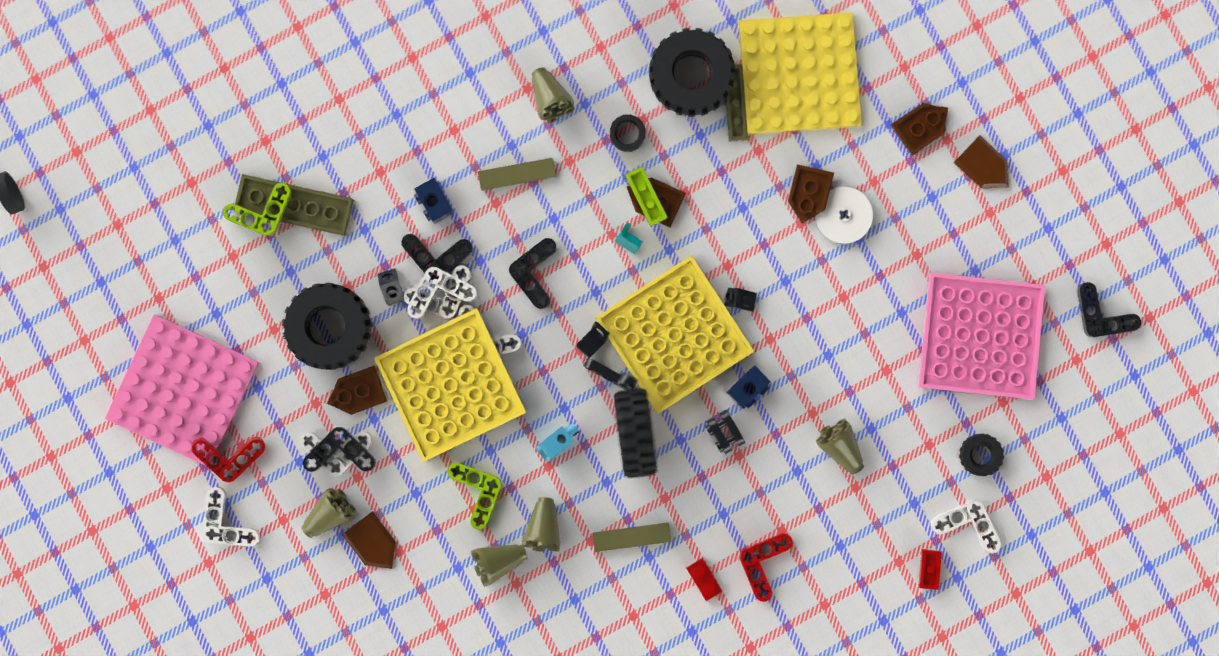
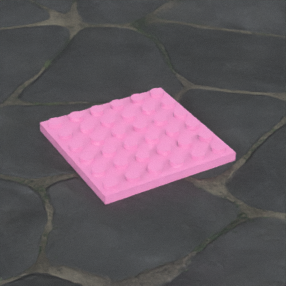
M929 273L918 387L1034 400L1045 285Z
M154 314L105 419L204 464L193 454L192 442L197 438H204L219 450L259 362ZM197 444V451L200 449L204 451L205 456L203 457L205 458L209 453L204 449L205 444ZM215 455L209 458L210 464H212Z

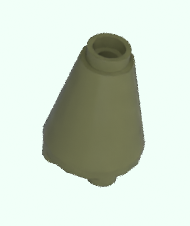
M541 67L532 72L534 95L540 119L547 120L548 123H554L558 120V117L574 111L572 97L546 68Z
M845 418L838 421L836 425L832 427L828 425L820 431L822 435L816 440V444L847 472L853 475L864 468L863 459L852 427Z
M329 488L322 494L301 527L307 537L312 538L313 536L316 537L350 521L354 514H356L355 507L345 499L346 494L341 489L334 490Z
M540 497L538 502H536L522 538V547L532 548V550L540 552L544 551V548H548L550 551L560 550V537L554 499Z
M517 544L477 548L471 551L473 560L477 562V565L474 566L478 577L480 576L484 587L493 584L527 559L525 548Z

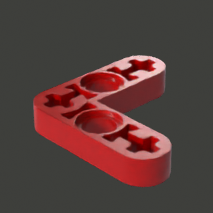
M253 437L228 460L206 439L197 438L192 442L193 454L222 481L227 483L233 482L265 451L263 439ZM253 443H255V444L260 443V449H259V450H258L257 448L254 449V450L252 451V455H254V456L251 457V455L249 454V452L253 449V445H252V444H253ZM197 444H205L204 449L209 452L205 458L203 457L205 456L204 451L201 449L197 451ZM245 455L248 461L245 464H239L237 462L238 456ZM211 456H218L220 462L216 465L210 464L209 458ZM233 462L236 467L232 470V476L227 475L225 477L224 470L230 471L233 468V464H231Z
M778 534L744 548L740 552L739 558L753 593L761 602H766L772 597V590L760 562L791 549L793 540L788 534ZM781 537L789 539L786 547L779 545L777 546L779 550L775 552V547L771 541L775 540V544L781 542ZM764 544L771 546V552L768 555L761 553V547ZM757 547V552L761 558L757 559V555L751 557V562L743 560L745 552L753 554L755 553L753 549ZM754 569L761 572V577L758 580H753L750 577V573ZM763 580L765 581V583L762 584L764 590L768 589L765 598H763L761 595L758 596V593H760L759 586L757 585L756 587H754L753 584L761 583Z

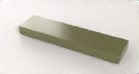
M742 64L735 65L734 85L726 100L729 142L748 140Z
M553 158L478 171L481 191L554 178L556 173Z
M669 522L592 532L595 552L671 542Z

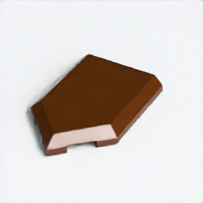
M921 103L891 124L892 129L912 156L944 134L949 107Z
M980 135L953 162L981 189L1009 188L1008 161Z
M797 164L788 202L802 224L826 209L834 172Z
M652 177L648 178L668 217L659 223L671 228L686 193ZM630 185L626 188L635 212L645 216Z
M375 366L339 378L327 404L353 415L387 402Z
M372 511L344 532L342 536L364 565L392 569L396 541Z

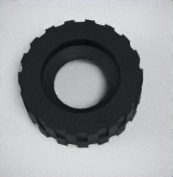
M974 434L966 438L967 440L963 441L962 447L959 450L960 463L964 466V469L976 476H987L994 474L995 471L997 472L999 467L1002 466L1004 459L1002 444L995 437L988 434ZM980 445L986 446L991 452L990 460L982 465L977 464L972 457L973 450Z

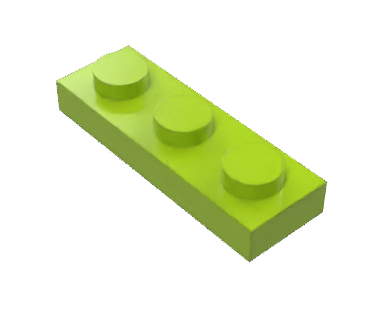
M641 166L625 174L650 227L667 219L668 217L643 167Z

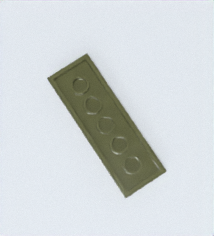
M242 174L235 205L262 215L274 186L281 182ZM287 184L291 188L292 194L280 222L346 236L354 203L353 198ZM283 187V189H278V192L280 193L279 199H277L276 197L274 198L275 201H278L281 204H283L284 202L280 200L281 196L283 194H287V191H285V187ZM278 204L270 207L271 214L276 215L280 212ZM267 215L266 218L276 221L275 218H272L269 215Z

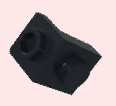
M728 288L724 305L753 312L757 293L740 288Z

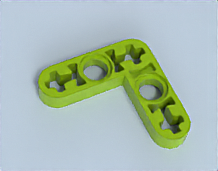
M285 183L276 184L262 215L235 204H228L223 209V216L235 224L265 236H272L277 231L290 200L291 188ZM283 187H285V191H287V194H283L281 196L280 200L284 201L283 204H281L280 202L275 201L274 198L276 197L277 199H279L280 193L278 192V189H283ZM274 204H278L280 207V212L276 215L270 212V207ZM235 208L234 211L241 214V219L234 215L230 218L228 211ZM253 215L255 217L254 224L247 225L245 223L246 216ZM269 215L275 218L276 221L271 220L270 226L272 229L265 232L263 225L269 223L270 219L266 218Z
M462 463L451 464L448 468L450 478L481 490L470 522L475 529L485 528L500 492L501 480L494 475ZM459 466V470L462 472H466V469H469L466 481L462 480L464 475L458 474L455 477L452 468ZM476 472L480 475L478 483L470 481L469 476L471 473ZM493 479L496 480L498 485L497 488L494 487L492 493H495V497L490 494H484V490L488 492L490 485L487 484L488 481L491 482ZM483 497L490 498L492 503L489 508L481 506V499ZM478 508L489 512L488 516L485 513L483 514L482 520L485 522L479 526L474 521V518H478L481 513L477 512Z

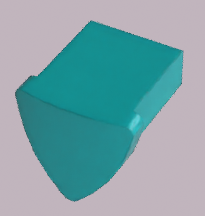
M627 222L616 237L615 242L636 254L643 241L628 232L631 224Z

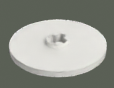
M838 187L830 190L826 209L816 215L815 219L819 231L828 240L839 244H849L858 241L868 232L873 220V210L868 198L859 190L851 187ZM845 211H847V216L849 218H844L843 220H841V215L839 213H844Z

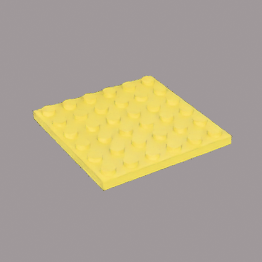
M853 12L741 20L738 22L748 135L859 127L862 125Z
M692 255L595 317L597 322L610 333L608 339L632 376L638 380L637 383L640 388L647 390L648 400L657 414L754 352Z
M478 308L374 358L422 462L527 413Z

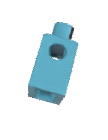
M573 423L565 429L561 426L536 447V450L548 463L574 442L572 438L579 433V430ZM558 437H561L563 439L562 443H559L557 441Z

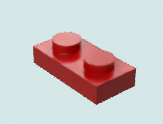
M921 549L918 588L939 590L942 551Z
M703 558L686 567L706 601L723 592Z

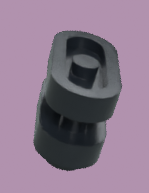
M725 410L720 413L721 420L716 422L714 418L706 421L708 425L705 428L710 436L714 435L717 442L715 445L719 452L724 451L727 454L732 451L731 444L736 442L738 446H741L746 442L730 414ZM727 426L732 435L725 438L720 428Z

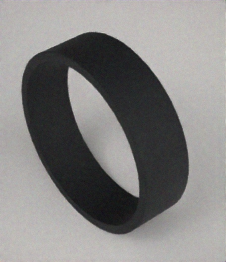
M4 171L0 173V202L6 211L13 215L23 211L25 204L16 182L8 172Z

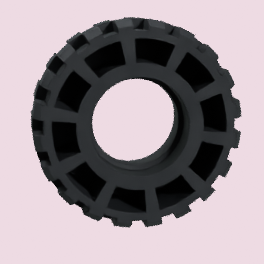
M684 28L681 32H672L670 37L664 38L658 48H655L649 64L650 84L657 100L667 110H672L680 116L682 114L688 115V117H695V115L700 114L704 116L708 112L718 109L727 100L734 85L735 62L730 49L725 46V42L721 38L718 39L714 33L710 31L708 33L704 32L701 28H696V30ZM688 56H696L705 60L710 68L708 82L703 87L694 90L681 87L674 77V69L678 61Z
M333 283L313 284L312 287L302 289L298 296L295 295L291 299L292 303L290 306L286 307L284 312L286 316L282 321V326H284L283 337L288 343V349L305 365L317 369L335 370L355 362L359 355L366 350L367 342L371 339L372 320H370V312L365 306L364 301L352 290ZM327 308L338 311L345 321V330L342 337L337 342L329 345L317 342L310 331L313 316L318 311Z
M638 388L618 391L614 394L624 476L627 478L652 476L658 470L647 390Z

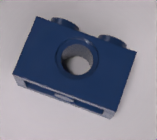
M435 178L414 188L416 191L414 197L419 205L423 204L426 210L423 213L428 222L432 220L435 224L454 213ZM431 197L438 199L435 206L428 205V200Z
M754 365L726 393L742 409L745 407L749 409L756 402L754 398L759 393L763 395L770 388L768 384L771 381ZM747 383H752L755 387V391L752 394L745 392V385Z

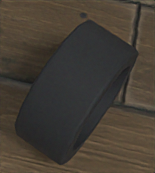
M625 114L617 117L612 122L610 139L618 150L632 152L637 150L644 142L646 136L645 126L638 117ZM630 122L637 126L639 136L634 143L624 144L618 140L616 131L622 123Z

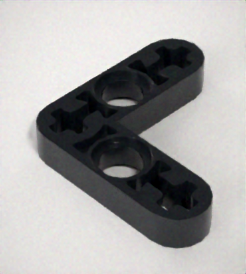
M407 234L401 241L405 251L424 274L429 268L424 269L423 267L427 266L431 260L434 261L431 264L432 267L449 273L473 251L471 242L461 239L435 259L415 235ZM408 238L411 240L415 239L413 243L417 248L419 246L422 247L416 250L414 255L411 253L414 249L411 246L406 247V240ZM460 244H468V252L462 251L459 253L462 257L458 259L452 250L455 249L458 252L461 249ZM421 252H425L428 255V259L424 263H420L417 260V256ZM453 255L455 258L454 263L446 265L444 263L445 256ZM431 276L432 281L439 278V276Z
M550 238L540 241L515 260L509 267V273L538 309L546 308L549 305L550 299L530 272L556 252V243ZM544 243H552V251H544L543 255L545 257L541 258L540 253L536 249L539 247L541 251L545 247ZM531 253L538 255V261L535 264H530L527 261V257ZM524 259L525 263H526L530 268H529L528 270L526 269V267L522 268V269H521V272H522L521 275H519V274H517V273H516V274H513V272H514V268H513V267H514V266H517V267L522 266L523 263L520 262V261ZM527 280H532L535 283V287L531 291L524 288V283ZM538 288L541 290L537 292L540 297H546L544 305L536 304L538 299L535 295L532 298L530 297V294L535 293Z
M1091 282L1082 283L1078 286L1077 295L1083 329L1087 336L1099 337L1135 331L1140 328L1141 319L1136 314L1102 318L1096 286ZM1087 286V289H1091V292L1088 293L1089 299L1093 298V301H1088L1084 303V300L1088 299L1087 294L1083 293V290ZM1089 304L1095 308L1093 315H1088L1085 311L1086 306ZM1130 317L1131 320H1135L1133 326H1122V322L1130 321ZM1087 318H1097V320H1093V325L1098 327L1095 334L1089 330V327H1092V321H1087ZM1110 320H1114L1117 323L1115 331L1108 329V322Z
M588 357L583 365L586 369L624 390L634 389L638 382L636 378L623 372L620 375Z
M344 427L334 428L303 460L305 470L314 472L320 469L340 449L362 471H371L376 465L374 456ZM336 431H343V438L345 440H348V438H350L351 441L347 442L343 447L342 444H344L345 442L341 439H335L337 436ZM323 444H328L331 447V452L328 455H324L321 452ZM350 444L358 446V452L355 455H351L348 452ZM362 451L365 453L362 455L364 459H371L370 467H363L364 462L361 458L358 461L355 459ZM315 452H317V454L320 457L324 458L323 461H321V459H318L315 462L316 467L308 466V460H313L317 457V455L314 454Z

